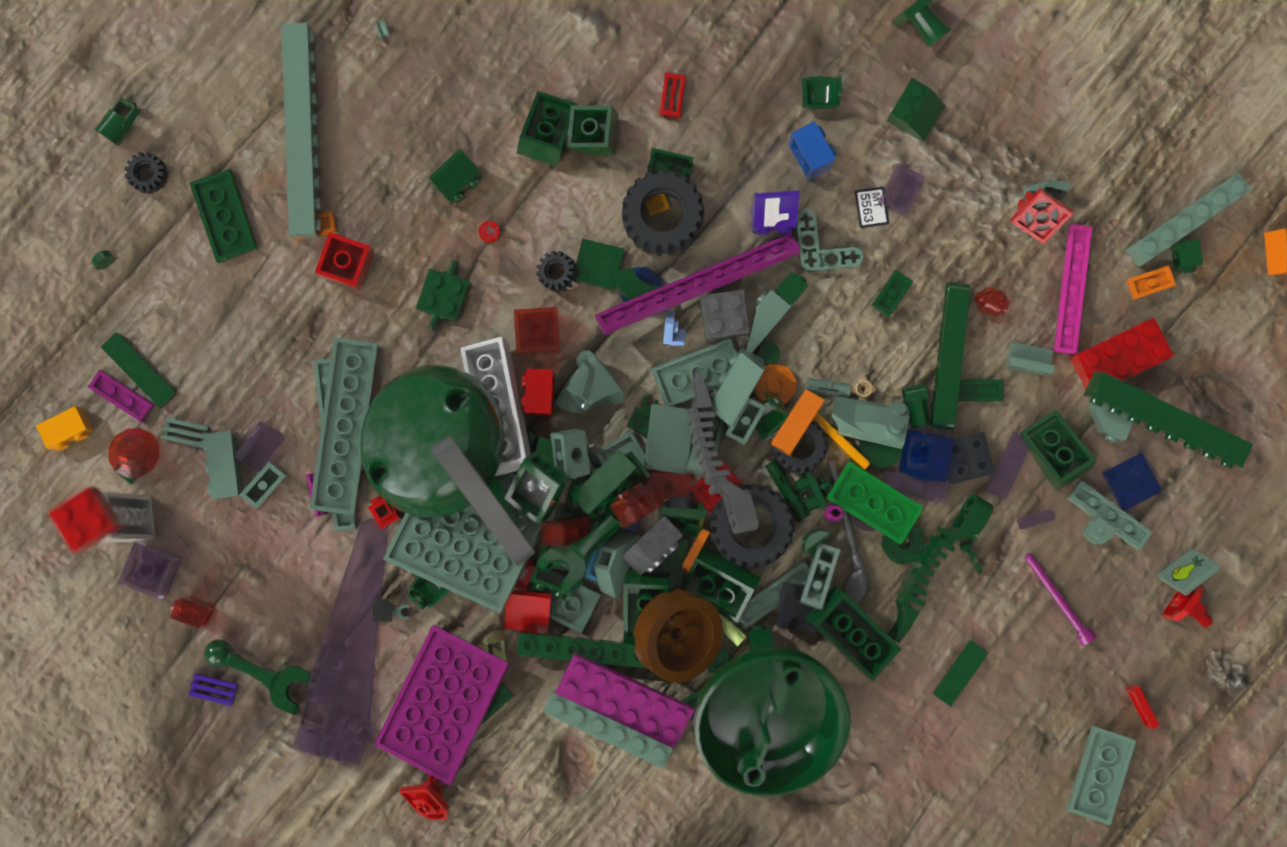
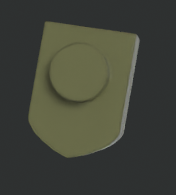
M495 630L483 638L482 642L484 643L485 651L505 661L509 660L507 636L504 633Z

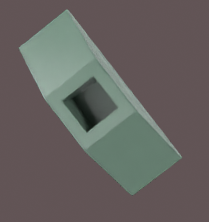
M622 530L601 545L594 564L600 592L619 598L624 584L625 572H628L630 567L629 563L622 556L640 540L641 536Z

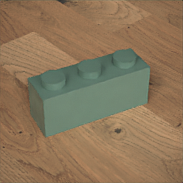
M229 430L204 434L205 439L202 445L204 452H207L208 461H205V470L210 478V482L207 485L209 495H212V499L239 497L243 491L236 432Z

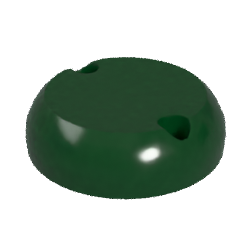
M424 365L410 369L395 377L374 398L362 426L360 441L361 458L370 483L379 496L389 505L410 515L426 518L449 516L471 505L430 449L448 435L452 437L487 486L490 485L502 458L504 425L495 398L481 381L469 373L454 367Z
M781 647L750 650L727 661L717 669L702 688L694 712V736L697 748L709 771L730 788L755 796L772 797L786 795L802 790L817 782L834 767L847 745L851 727L849 704L842 686L833 673L816 658L798 650Z

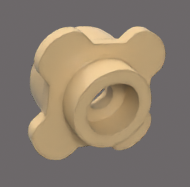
M860 376L858 382L851 386L850 392L856 394L859 400L867 401L868 396L876 391V386L871 384L865 376Z

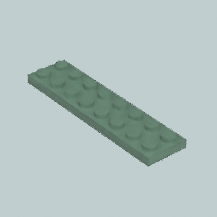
M334 337L310 510L354 515L362 461L360 448L361 431L369 409L378 343Z

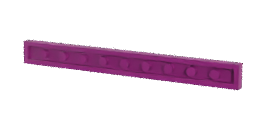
M787 234L595 314L596 322L605 336L800 254V247L792 235Z

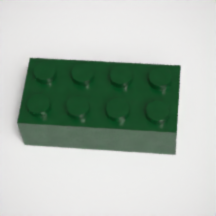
M834 586L827 593L822 610L814 608L805 618L848 662L872 682L902 649L853 600Z

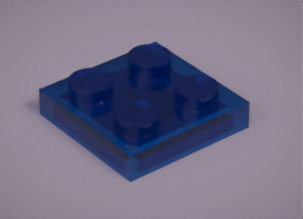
M1138 453L1102 472L1106 483L1120 509L1123 511L1162 492L1142 453Z

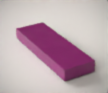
M100 369L88 386L89 389L141 423H144L155 404Z

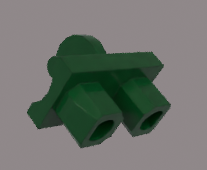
M811 471L804 473L803 477L794 482L799 493L809 488L813 495L803 500L807 511L817 508L820 510L827 507L820 490L827 497L830 492L828 487L833 485L832 480L825 482L823 475L817 477L820 484L818 486Z

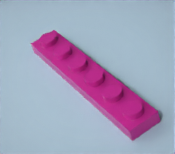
M1070 224L1068 227L1053 352L1077 354L1092 227Z

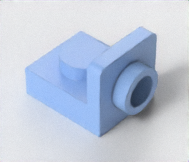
M666 310L663 344L684 346L686 330L678 329V320H674L675 311Z

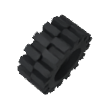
M140 152L138 156H131L133 160H128L127 164H129V167L125 166L124 169L127 172L125 174V178L128 179L127 182L142 193L151 194V191L158 192V187L162 189L164 187L162 183L167 182L165 176H168V172L165 170L167 167L163 164V161L149 152H145V154ZM146 165L152 166L154 170L153 177L147 181L141 180L139 177L140 169Z
M551 251V255L546 253V258H541L539 260L542 262L541 265L537 264L536 267L539 269V271H536V275L539 276V282L551 291H567L566 287L571 288L573 286L571 284L572 281L575 283L577 281L575 275L578 276V271L576 270L578 267L574 263L575 261L562 251H558V253ZM556 264H562L565 270L563 276L559 279H552L550 275L551 268Z

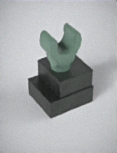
M374 598L372 620L392 622V615L407 620L409 617L402 616L401 610L403 608H410V606L401 604L399 607H393L391 604H385L384 599Z

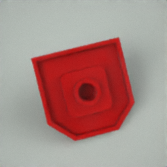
M1202 584L1186 596L1177 591L1161 614L1165 619L1177 622L1185 616H1189L1205 628L1213 624V618L1205 611L1207 608L1199 602L1204 589Z
M429 774L427 782H422L421 785L404 786L398 791L418 814L430 820H445L449 816L450 806L442 798L444 785L439 784L440 780Z

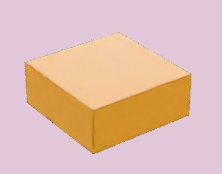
M665 194L655 195L645 203L650 218L670 210Z

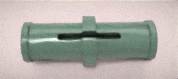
M808 377L806 389L812 392L825 393V396H830L831 394L849 398L851 384L832 382V379H827L826 381Z

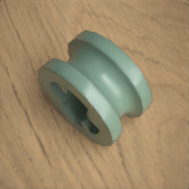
M385 18L381 22H374L380 40H383L384 36L391 37Z

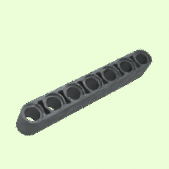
M448 435L430 449L514 563L519 565L533 555L535 551L452 437Z

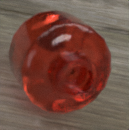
M987 286L982 291L977 292L975 303H977V310L995 318L1006 312L1009 299H1007L1004 291Z

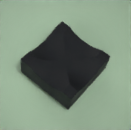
M985 432L939 443L950 485L995 474Z
M782 582L775 624L780 629L818 633L805 620L814 607L800 603L804 584Z

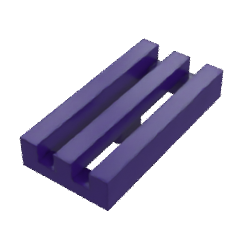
M197 673L194 674V681L191 684L192 688L189 691V696L229 706L233 705L238 687L237 683ZM199 680L230 687L232 690L230 692L199 684ZM197 688H198V689H202V690H206V691H209V692H213V693H217V694L229 696L230 698H229V699H225V698H221V697H217V696H213V695H209V694L197 692Z

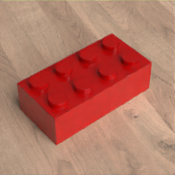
M1153 317L1070 357V360L1086 390L1094 371L1104 372L1124 381L1174 355L1156 319Z

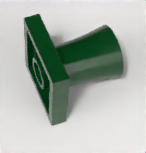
M917 0L893 19L892 22L897 28L910 19L928 48L952 28L930 6L929 3L933 0Z

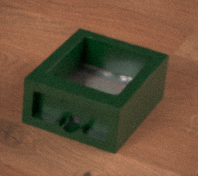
M535 451L523 459L504 499L539 525L551 516L570 477Z

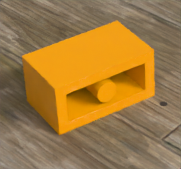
M74 406L36 425L46 448L56 451L69 447L68 443L74 440L76 442L84 440L88 437V433L94 431L84 409L78 406Z

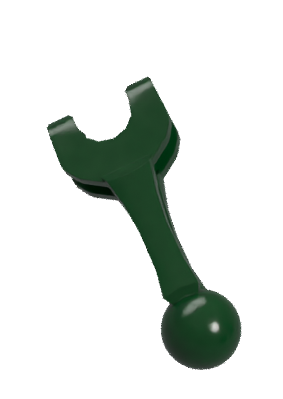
M628 500L615 502L610 508L609 515L595 530L571 546L564 544L553 545L539 559L538 567L545 572H549L557 566L568 568L569 573L561 585L562 590L566 594H572L585 582L587 576L585 565L594 552L607 539L620 531V528H627L635 523L638 514L635 505Z
M222 639L209 642L204 650V658L209 665L217 668L223 666L231 667L255 678L269 689L270 700L274 707L292 715H298L300 706L289 697L288 690L290 685L296 681L313 684L316 680L315 675L298 666L287 667L280 672L260 667L242 658L237 653H233L231 645Z

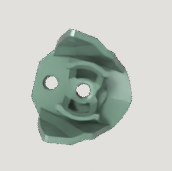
M587 350L582 351L575 359L578 369L564 386L554 405L565 411L582 415L607 402L620 403L626 398L614 381L612 373L591 351Z

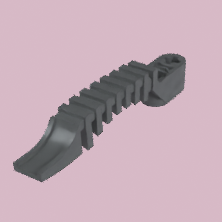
M695 373L694 379H691L695 402L691 407L692 409L688 412L687 425L691 426L689 433L693 435L691 441L692 445L696 446L694 449L695 455L699 456L697 459L698 465H702L701 473L706 476L704 479L705 484L711 485L709 488L710 495L719 493L723 496L733 533L757 530L758 518L749 490H741L727 481L726 477L730 475L729 469L718 471L723 466L722 460L713 461L718 456V452H710L715 447L714 441H708L713 437V432L709 430L714 427L711 420L715 417V412L707 411V408L712 407L709 393L701 373Z

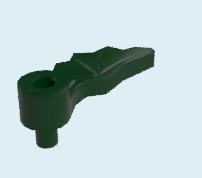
M965 541L958 546L962 553L967 552L977 573L979 575L982 574L979 562L970 550V546L974 545L972 541L968 543Z

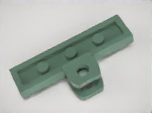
M1082 480L1078 481L1067 497L1069 501L1092 517L1083 531V537L1094 545L1106 543L1113 534H1116L1139 551L1153 533Z

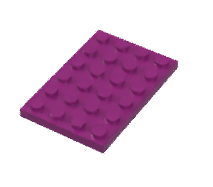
M432 625L374 745L440 781L452 785L510 663L436 625Z

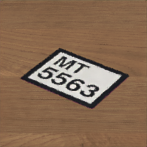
M884 187L854 191L860 228L889 224Z

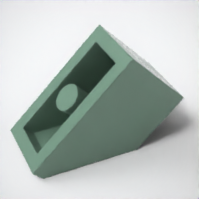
M1088 402L1087 407L1099 434L1106 436L1105 440L1117 444L1118 442L1126 441L1133 424L1127 420L1128 416L1121 414V416L1110 413L1108 411L1109 407L1105 405L1099 407Z

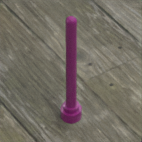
M1030 553L1026 554L1025 560L1076 629L1079 643L1084 646L1094 640L1097 636L1093 630L1088 629L1087 626L1084 627L1035 557Z

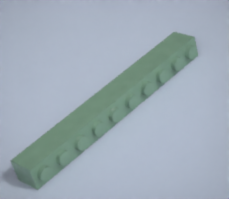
M308 23L282 24L289 235L293 239L319 238L318 231H322V220L318 218V210L322 208L321 198L318 197L321 181L320 177L317 176V168H320L319 155H316V147H319V136L315 132V126H318L319 123L318 115L315 113V105L318 104L317 93L314 92V85L317 84V75L313 71V64H316V53L312 50V43H315V32Z

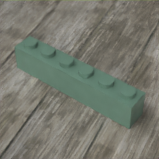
M1238 172L1126 249L1127 253L1137 267H1140L1251 191V188Z
M553 689L543 713L664 769L672 752V746L555 694L556 690Z

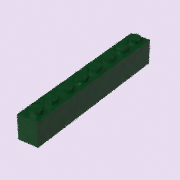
M1093 372L1083 394L1090 398V403L1099 407L1105 405L1109 407L1108 411L1118 416L1124 414L1128 416L1127 420L1137 425H1140V423L1147 425L1146 430L1156 434L1161 432L1165 434V439L1175 443L1180 441L1184 443V448L1194 452L1197 449L1202 452L1201 456L1210 460L1216 458L1221 461L1220 465L1229 469H1233V466L1243 468L1253 446L1252 443L1104 372Z

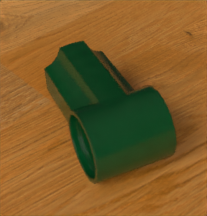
M923 383L902 387L904 404L909 409L911 428L931 425L927 407L928 392L926 385Z

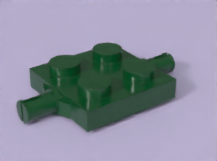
M451 260L447 272H440L431 268L428 270L415 309L428 313L431 316L427 328L436 332L440 320L458 322L471 282L456 275L459 265L457 261Z

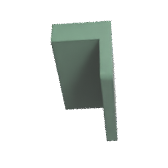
M1012 342L1009 347L1006 368L1050 376L1054 373L1055 365H1051L1053 351Z

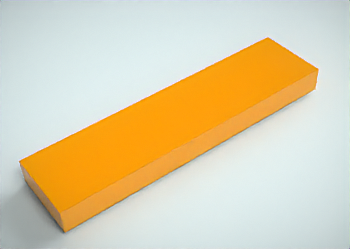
M817 413L813 422H817L819 427L825 430V436L856 466L865 470L870 465V462Z

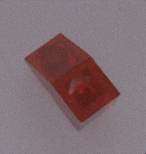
M194 596L180 597L179 600L176 599L170 608L172 613L169 618L197 628H204L209 622L215 607Z

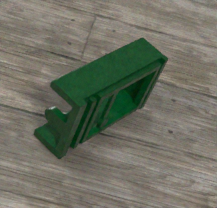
M560 507L557 508L530 579V583L534 584V589L542 592L548 589L554 592L553 596L566 600L567 597L572 598L573 593L566 594L562 590V585L539 577L541 569L538 567L539 559L549 550L551 545H557L552 542L556 531L582 540L599 526L598 521L593 523L583 519L581 515H572L562 511Z

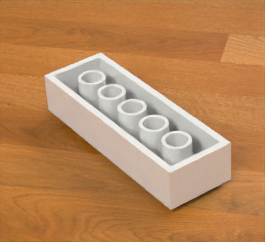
M501 336L461 347L465 372L476 377L488 388L495 398L502 415L504 448L495 476L518 471L523 459L531 455L509 343Z
M101 492L123 527L100 542H136L155 539L151 496Z

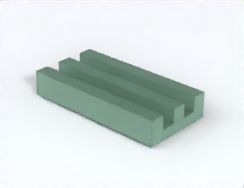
M166 417V424L163 427L164 432L161 435L162 439L203 448L204 434L209 433L210 427ZM171 423L204 431L203 434L176 429L171 427ZM169 431L201 438V443L168 436Z

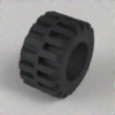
M811 422L804 433L811 439L813 445L812 452L807 457L796 458L792 455L789 456L772 446L774 458L777 459L778 464L783 466L785 470L792 471L793 473H805L815 469L827 456L826 452L829 446H827L828 437L824 434L825 430L821 429L817 422Z

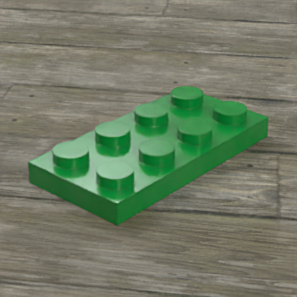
M850 461L847 462L825 498L899 545H902L924 508Z

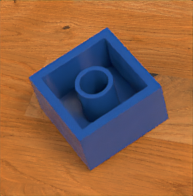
M815 121L793 132L788 142V146L808 181L830 170L836 159L835 149L831 144H827L823 128L820 125L817 126Z

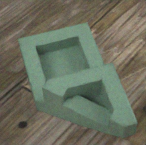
M1062 181L1042 182L1025 188L1022 196H1025L1026 192L1034 194L1039 188H1042L1047 193L1063 196L1069 191L1070 183Z

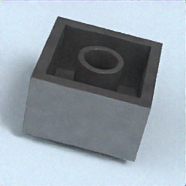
M744 290L700 295L705 342L749 335Z
M664 516L622 557L640 576L645 571L650 573L680 545L677 541L683 535Z

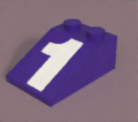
M799 191L755 193L751 204L752 233H757L760 236L769 235L773 231H779V234L792 233V230H795L797 227Z

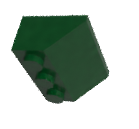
M618 450L611 453L601 467L593 470L590 478L585 483H581L575 488L572 498L588 515L601 523L609 515L611 506L619 500H625L647 477L623 452Z
M703 547L695 558L681 589L697 594L715 606L720 614L738 623L762 577L733 564L725 557Z

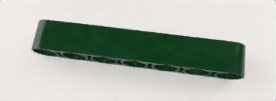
M950 281L946 284L932 401L935 408L931 409L930 418L931 428L953 431L955 427L970 284Z

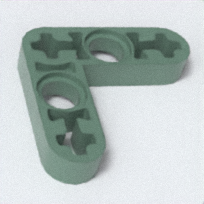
M804 209L798 213L796 229L798 245L800 247V264L804 271L818 272L858 267L861 264L863 253L857 247L819 250L817 222L814 212ZM807 215V218H811L808 223V230L801 232V230L805 229V223L800 221V219ZM810 235L814 239V244L812 246H805L802 238ZM815 249V252L811 253V258L816 260V263L809 267V264H805V261L808 259V252L803 253V250L811 251ZM851 252H854V255L859 257L855 263H852L851 259H846L842 265L840 253H844L843 257H849ZM834 254L838 259L837 264L829 265L826 262V256Z

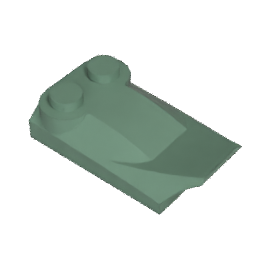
M834 396L831 416L838 426L839 435L895 448H903L909 420V409L905 404L893 402L890 405Z

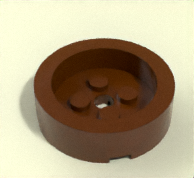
M676 589V591L669 593L663 592L652 599L641 612L634 629V636L636 637V647L634 650L642 665L663 680L676 683L691 680L703 673L711 665L719 652L723 638L721 616L715 606L689 590ZM677 628L678 635L671 637L672 630Z

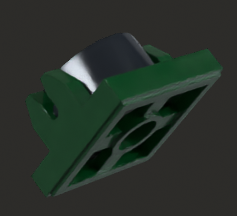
M675 497L666 502L660 501L658 506V522L665 516L683 536L698 537L706 518V510H704L702 503L697 505L693 499Z

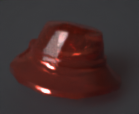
M141 428L126 429L117 434L108 447L109 463L116 473L127 478L143 477L154 469L160 457L159 444L154 435Z

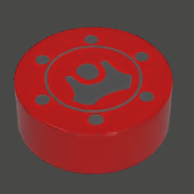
M485 221L480 225L478 233L484 242L494 243L500 237V228L493 221Z

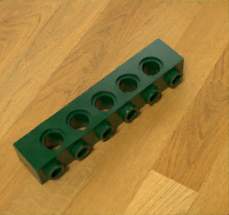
M519 632L516 655L571 660L575 652L600 664L646 668L636 656L634 650L636 647L635 643L531 632Z

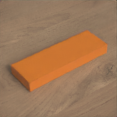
M805 389L771 442V445L790 456L825 400Z

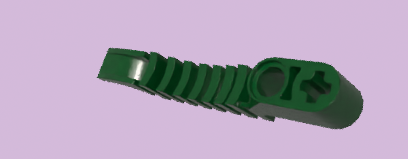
M976 494L970 495L950 529L938 526L936 531L941 534L931 535L929 538L931 540L930 543L924 545V552H919L917 556L919 558L918 561L913 562L912 571L908 570L906 574L908 578L906 581H902V589H898L896 592L898 595L895 599L897 618L888 633L891 639L900 643L919 615L920 611L908 605L910 601L920 606H925L926 602L913 596V594L917 592L926 596L928 591L918 587L920 582L927 586L929 585L930 581L923 578L925 573L933 576L934 571L929 569L930 565L939 567L940 562L934 560L935 557L938 556L945 560L947 554L941 550L944 548L954 552L956 547L952 546L954 541L963 538L976 539L993 512V505Z

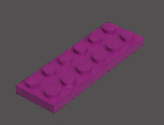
M575 652L555 691V694L674 748L694 712L693 706Z

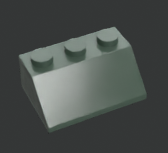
M743 348L738 353H733L729 360L731 364L729 370L722 372L718 380L721 384L717 390L713 389L709 395L712 405L709 409L730 426L735 422L764 371V360Z

